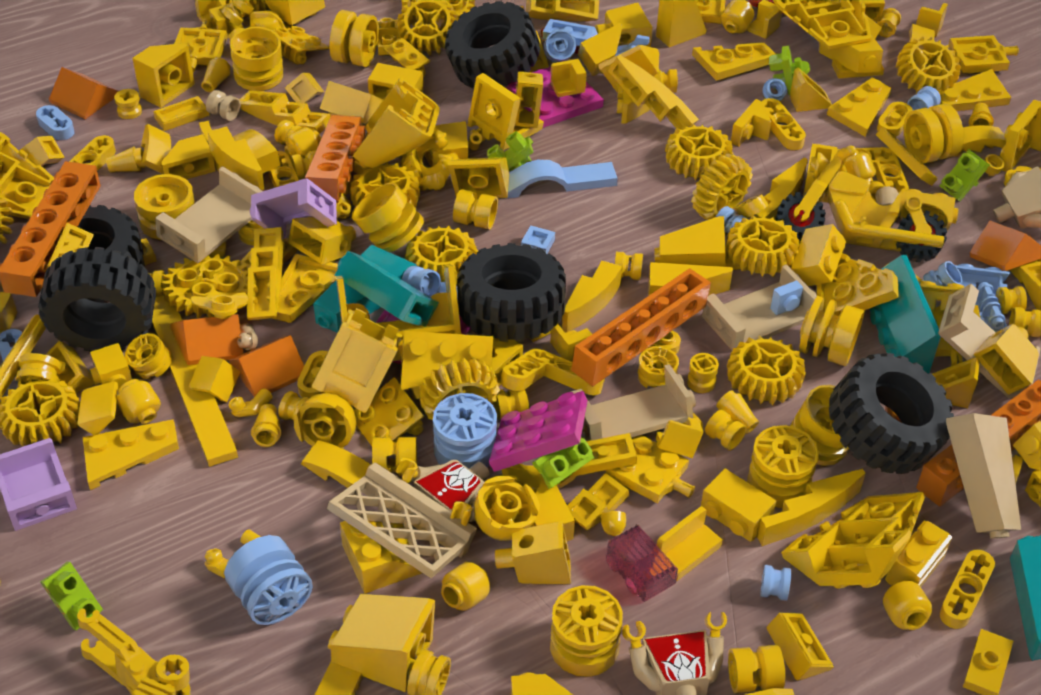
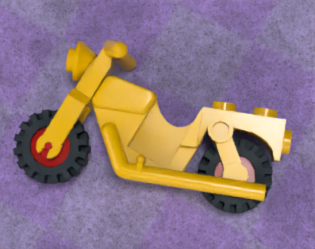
M852 145L839 149L830 163L821 152L817 153V157H811L809 172L814 173L813 178L817 179L813 182L808 192H805L804 196L800 192H796L795 196H792V194L788 195L786 200H782L777 211L776 221L784 220V225L792 226V231L797 232L800 244L805 229L824 225L826 212L825 209H822L823 203L821 201L826 194L837 229L843 235L846 243L899 251L901 255L907 254L910 261L912 258H916V262H921L922 259H925L926 262L931 257H937L946 242L947 237L945 235L951 224H956L958 217V208H954L955 198L948 197V195L943 193L927 194L921 193L917 189L901 190L895 201L888 206L876 203L869 191L870 182L849 174L844 165L845 159L856 153V148ZM900 214L901 222L898 228H891Z

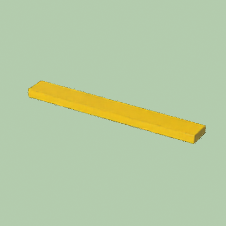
M164 295L156 297L152 325L156 335L172 353V362L169 368L208 466L238 458L237 449L215 397L209 392L197 391L189 387L198 364L187 365L170 328L171 323L182 321L180 313L176 312V306H169V302L164 299Z

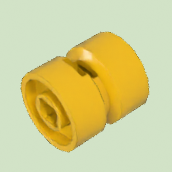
M460 189L454 203L453 221L466 225L474 222L475 227L490 230L496 219L498 198L487 194H481L477 197L476 192Z
M373 437L372 464L377 463L391 473L395 472L402 458L411 459L417 464L416 437H399L396 442H393L390 437ZM396 454V459L388 458V456ZM397 473L399 477L403 476L402 473Z
M778 645L759 646L755 652L750 647L729 649L728 673L731 688L735 694L754 692L757 686L762 690L772 688L784 689L785 665L782 651Z

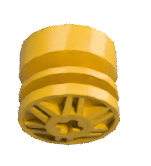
M249 27L234 34L230 40V49L233 60V75L236 83L242 88L252 91H264L278 85L283 78L281 39L278 34L271 29L263 27Z
M394 182L386 183L371 191L358 203L352 212L354 222L364 233H369L368 239L376 247L390 253L408 243L419 232L424 223L422 215L416 211L414 205L407 203V196Z
M816 296L802 323L799 351L807 354L811 344L815 343L812 356L818 357L825 346L829 348L828 361L847 366L859 335L865 310L845 305L838 316L835 315V301L830 300L826 311H823L825 298Z
M821 385L812 389L790 426L799 428L809 434L816 442L819 450L817 464L822 466L835 465L844 458L849 450L848 447L845 448L840 442V435L835 434L832 427L834 420H830L829 399L835 388L833 385Z
M772 426L763 430L755 440L747 482L775 499V507L782 508L784 500L804 495L807 483L812 482L819 456L816 442L809 434L792 426Z
M585 585L570 588L558 596L552 608L550 651L554 661L564 671L575 676L592 677L604 673L614 665L619 655L623 611L614 596L599 587Z

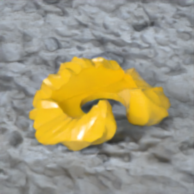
M440 130L434 131L426 144L401 155V167L407 166L408 171L414 172V176L418 178L421 191L426 189L440 190L445 186L447 178L450 176L448 162L452 161L451 155L438 154L439 161L430 168L425 167L422 162L423 156L427 151L431 149L443 150L448 145L446 133H442Z

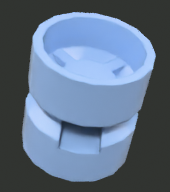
M558 29L551 32L543 46L546 58L552 63L568 61L575 52L576 40L568 30Z

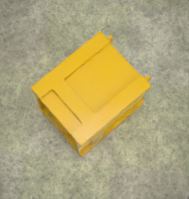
M356 308L355 312L350 309L348 310L311 387L320 392L336 394L344 398L356 409L366 413L397 353V346L402 335L397 333L398 328L390 324L385 328L365 318L367 313Z

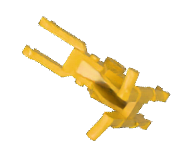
M85 609L79 610L77 614L79 627L87 630L98 639L96 646L90 648L89 639L86 638L81 642L82 656L87 660H92L120 684L124 685L131 695H178L179 693L191 695L189 663L186 658L174 654L163 657L159 662L155 661L143 649L138 647L135 640L102 616L98 610L93 611L92 617L89 618L86 617Z

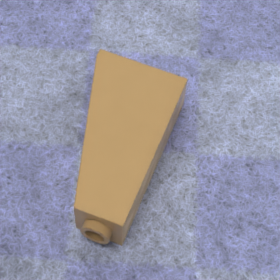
M976 413L946 418V425L976 533H989L990 539L1010 537L1009 531L1021 530L1007 418Z

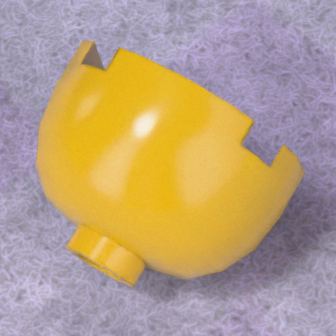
M331 393L315 394L300 407L294 418V429L298 439L301 442L305 440L311 445V448L320 440L343 449L348 445L355 433L356 416L352 406L344 398Z
M496 476L486 480L477 493L473 509L475 520L480 529L489 537L499 541H511L512 533L532 527L540 508L538 497L532 488L527 484L521 486L515 483L516 478L510 476Z

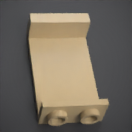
M222 166L219 169V185L175 219L164 212L155 218L157 237L199 263L252 220L250 215L251 195L263 191Z
M788 265L782 266L778 283L725 304L715 294L709 295L706 307L702 312V317L725 344L733 350V348L738 346L739 342H746L748 337L756 340L760 335L763 339H766L802 324L808 309L812 306L817 295L801 280L798 274L794 273ZM797 280L803 286L799 307L776 316L770 309L774 289Z
M972 284L949 295L938 332L966 360L975 358V351L990 335L995 333L993 329L973 312L979 290ZM1037 345L1034 346L1040 354L1041 349ZM979 363V372L1008 399L1018 395L1027 388L1024 387L1008 395L985 367Z
M670 364L665 365V385L591 405L588 401L582 432L587 441L626 433H630L631 437L663 429L669 420L684 423L688 417L693 418L692 408L696 406L694 394L691 390L686 389L682 376L676 374ZM578 389V390L571 391V392L577 393V392L582 391V389Z

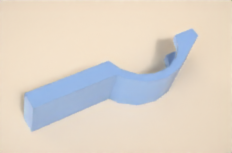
M550 19L543 30V39L546 40L549 34L555 30L564 29L573 34L576 45L580 46L581 42L598 33L596 28L592 26ZM637 35L635 40L628 45L618 46L615 56L635 46L648 45L650 37Z
M538 159L527 162L509 172L508 197L505 199L519 197L522 190L528 185L541 180L557 181L568 192L617 186L618 178L612 162L561 167L558 163L551 160Z

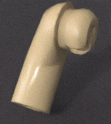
M244 323L240 325L241 334L237 343L240 348L251 351L256 348L258 337L252 324Z

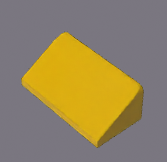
M58 341L45 354L61 362V371L57 375L59 378L58 382L64 380L68 386H72L75 393L94 384L89 370L75 349L68 346L65 342Z
M112 381L87 388L81 392L78 426L92 435H98L115 419L116 397L118 393L117 382Z
M779 612L767 625L769 635L775 645L780 647L783 659L796 680L810 678L830 671L834 667L803 614Z

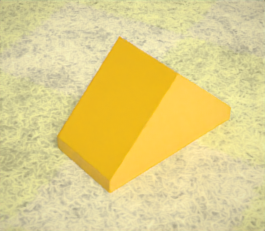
M797 67L794 70L789 97L796 112L828 109L832 103L825 90Z
M977 357L932 373L936 378L935 382L939 386L942 385L945 389V397L950 399L953 406L967 409L969 407L978 382L980 360Z

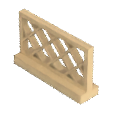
M377 463L369 466L363 478L330 500L327 506L329 511L430 578L434 577L455 557L459 556L462 558L468 552L477 528L469 523L467 526H463L461 519H451V511ZM342 504L356 505L357 510H350ZM364 506L378 507L379 512L365 511ZM368 521L382 522L383 527H375ZM390 523H403L405 529L391 528ZM394 538L408 539L409 545L400 544ZM416 540H428L431 546L417 545ZM420 555L434 556L435 563L430 564L421 558Z

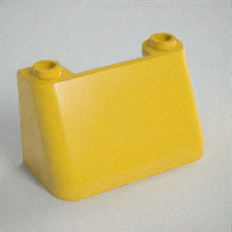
M400 77L366 123L367 137L353 154L356 162L366 169L369 167L376 168L426 144L433 135L440 111L439 106Z

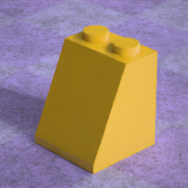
M360 594L354 606L349 605L347 607L340 630H334L329 639L328 649L331 650V662L358 671L365 678L406 693L409 676L418 654L423 649L428 650L433 641L435 600L418 597Z

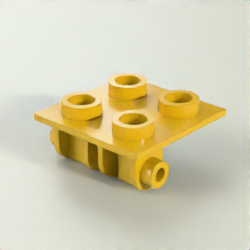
M292 26L290 29L276 27L275 30H272L281 39L282 56L297 65L306 62V51L329 49V46L322 43L320 38L308 35L301 27Z
M395 377L376 392L366 413L358 409L354 410L356 425L371 446L373 437H390L394 442L406 431L414 436L419 435L423 431L421 419L424 415L406 391H400V383Z

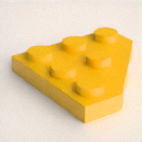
M842 253L832 283L818 284L817 296L825 298L823 311H826L830 300L835 301V315L839 316L845 305L866 310L899 298L898 278L892 270L886 268L884 270L878 269L872 263L860 259L856 261Z

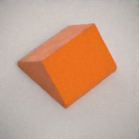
M61 67L49 101L86 120L112 101L118 90L84 74Z
M989 221L969 253L970 258L1003 271H1008L1041 259V245L1026 233Z
M238 314L231 315L227 319L207 317L182 320L170 325L187 365L198 364L202 356L230 360L243 354V348H240L237 343L241 334Z
M291 335L277 338L229 360V364L240 371V379L254 397L263 388L272 393L298 381L304 368Z

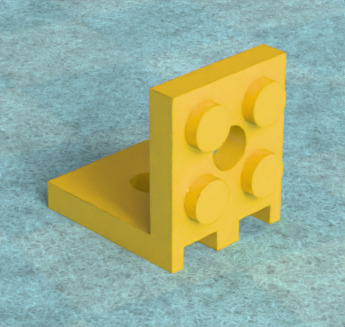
M484 73L476 76L467 126L471 128L476 125L481 128L482 136L487 140L492 138L498 140L503 151L509 148L506 138L510 134L517 131L526 138L542 130L544 121L539 119L538 128L515 126L521 98Z
M1033 100L1023 113H1018L1014 124H1009L1004 133V139H1007L1006 145H1004L1000 153V157L1005 164L1002 171L1013 170L1030 148L1041 151L1040 101Z

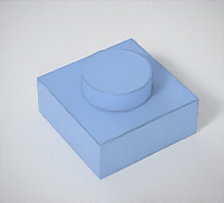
M530 225L521 241V246L527 244L531 245V248L534 249L538 247L548 254L555 241V232Z
M796 280L774 289L770 309L776 316L799 307L803 286Z

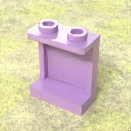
M307 178L251 195V219L264 229L281 227L283 239L286 238V225L292 223L293 218L314 217L327 227L337 224L336 200Z
M51 438L0 454V490L15 531L77 509L71 488L66 480Z

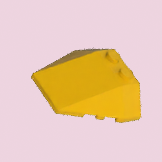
M773 0L779 10L828 50L870 42L872 39L868 18L865 16V3L862 0Z
M0 132V198H6L8 201L6 207H11L13 211L11 216L30 219L33 209L42 200L45 190L49 188L54 177L41 165L36 166L27 158L28 154L25 151H19L10 143L11 139Z
M923 492L868 496L842 511V519L830 525L829 521L820 524L821 531L817 534L810 536L803 534L781 552L782 556L819 586H834L837 589L849 585H861L863 588L876 586L891 570L910 539L925 498Z

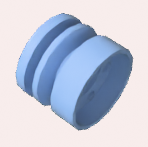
M460 393L447 397L437 405L433 414L434 455L439 464H445L450 460H458L468 469L477 462L483 463L486 467L490 466L489 459L497 435V413L488 400L475 394Z
M267 535L246 543L233 554L227 562L224 571L226 582L234 594L241 599L242 606L248 611L250 618L260 625L278 623L293 615L307 601L313 588L312 579L304 571L302 565L295 560L294 554L279 536Z

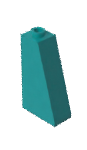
M370 245L361 255L401 280L407 268L417 266V264L374 245ZM335 281L313 305L315 322L325 329L338 333L342 323L337 282ZM344 282L346 304H362L367 308L369 315L381 308L378 304Z
M347 251L346 255L338 263V270L334 276H342L346 284L398 319L423 327L427 326L439 304L438 301L359 254Z
M1041 535L1035 537L1025 536L1017 540L1010 556L1028 653L1032 661L1041 659Z

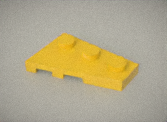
M765 43L737 44L733 49H723L721 45L713 46V50L702 51L701 47H693L692 56L716 81L769 65V56L775 55Z
M992 69L957 82L954 87L949 86L947 90L941 89L939 93L941 97L940 104L947 103L956 111L972 110L978 103H985L988 107L1009 105L1011 96Z
M872 77L829 106L827 115L866 137L870 126L876 120L878 112L881 111L890 96L891 87Z
M295 254L281 278L277 316L272 319L292 323L336 281V276L334 275L338 270V264L332 262L320 264L308 256Z
M404 331L400 391L423 385L424 378L431 376V370H439L441 364L448 365L451 363V360L460 362L463 357L467 361L476 358L478 362L484 361L488 367L492 366L493 336Z
M174 419L83 437L89 489L93 490L99 487L100 481L113 475L115 478L127 474L126 469L139 463L146 465L178 450L179 445Z

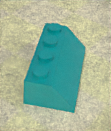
M900 255L881 269L892 270L897 276L899 298L869 308L871 323L876 325L879 343L884 345L886 353L894 354V357L904 356L909 358V362H917L929 374L941 336L938 334V325L907 255Z

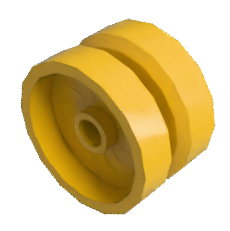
M339 11L334 19L330 33L329 49L332 60L345 64L351 60L355 66L368 67L374 58L378 43L379 29L377 18L374 15L363 13L357 17V14L353 11Z
M944 103L929 108L909 111L905 117L903 125L905 145L923 164L937 161L938 159L955 157L961 152L964 143L962 121L957 111L951 105Z
M162 174L147 178L134 191V203L138 212L140 228L145 235L153 239L161 240L157 237L155 218L164 212L175 219L195 204L191 184L188 180L178 175Z

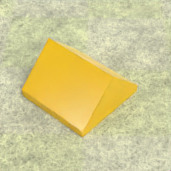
M638 45L619 54L652 76L659 73V51L657 48ZM619 55L598 64L599 69L616 92L618 91V82L609 73L608 69Z

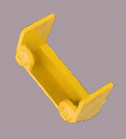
M443 264L446 292L430 296L438 301L439 304L426 327L402 320L377 323L385 328L390 324L399 329L397 333L401 334L402 337L398 346L403 345L404 331L461 334L454 266ZM336 276L341 323L348 310L350 309L355 312L356 308L367 313L365 318L370 320L369 312L365 306L359 303L346 304L343 277ZM398 352L396 353L393 361L400 360Z

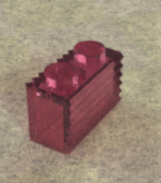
M636 524L634 528L631 527L629 531L626 530L624 533L608 541L606 555L608 566L613 572L618 571L622 575L629 591L634 595L638 594L643 602L676 584L678 568L639 525Z

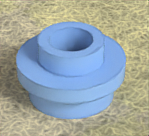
M772 78L766 81L762 91L766 99L773 98L781 101L787 93V88L782 80ZM775 88L778 94H773L770 89Z

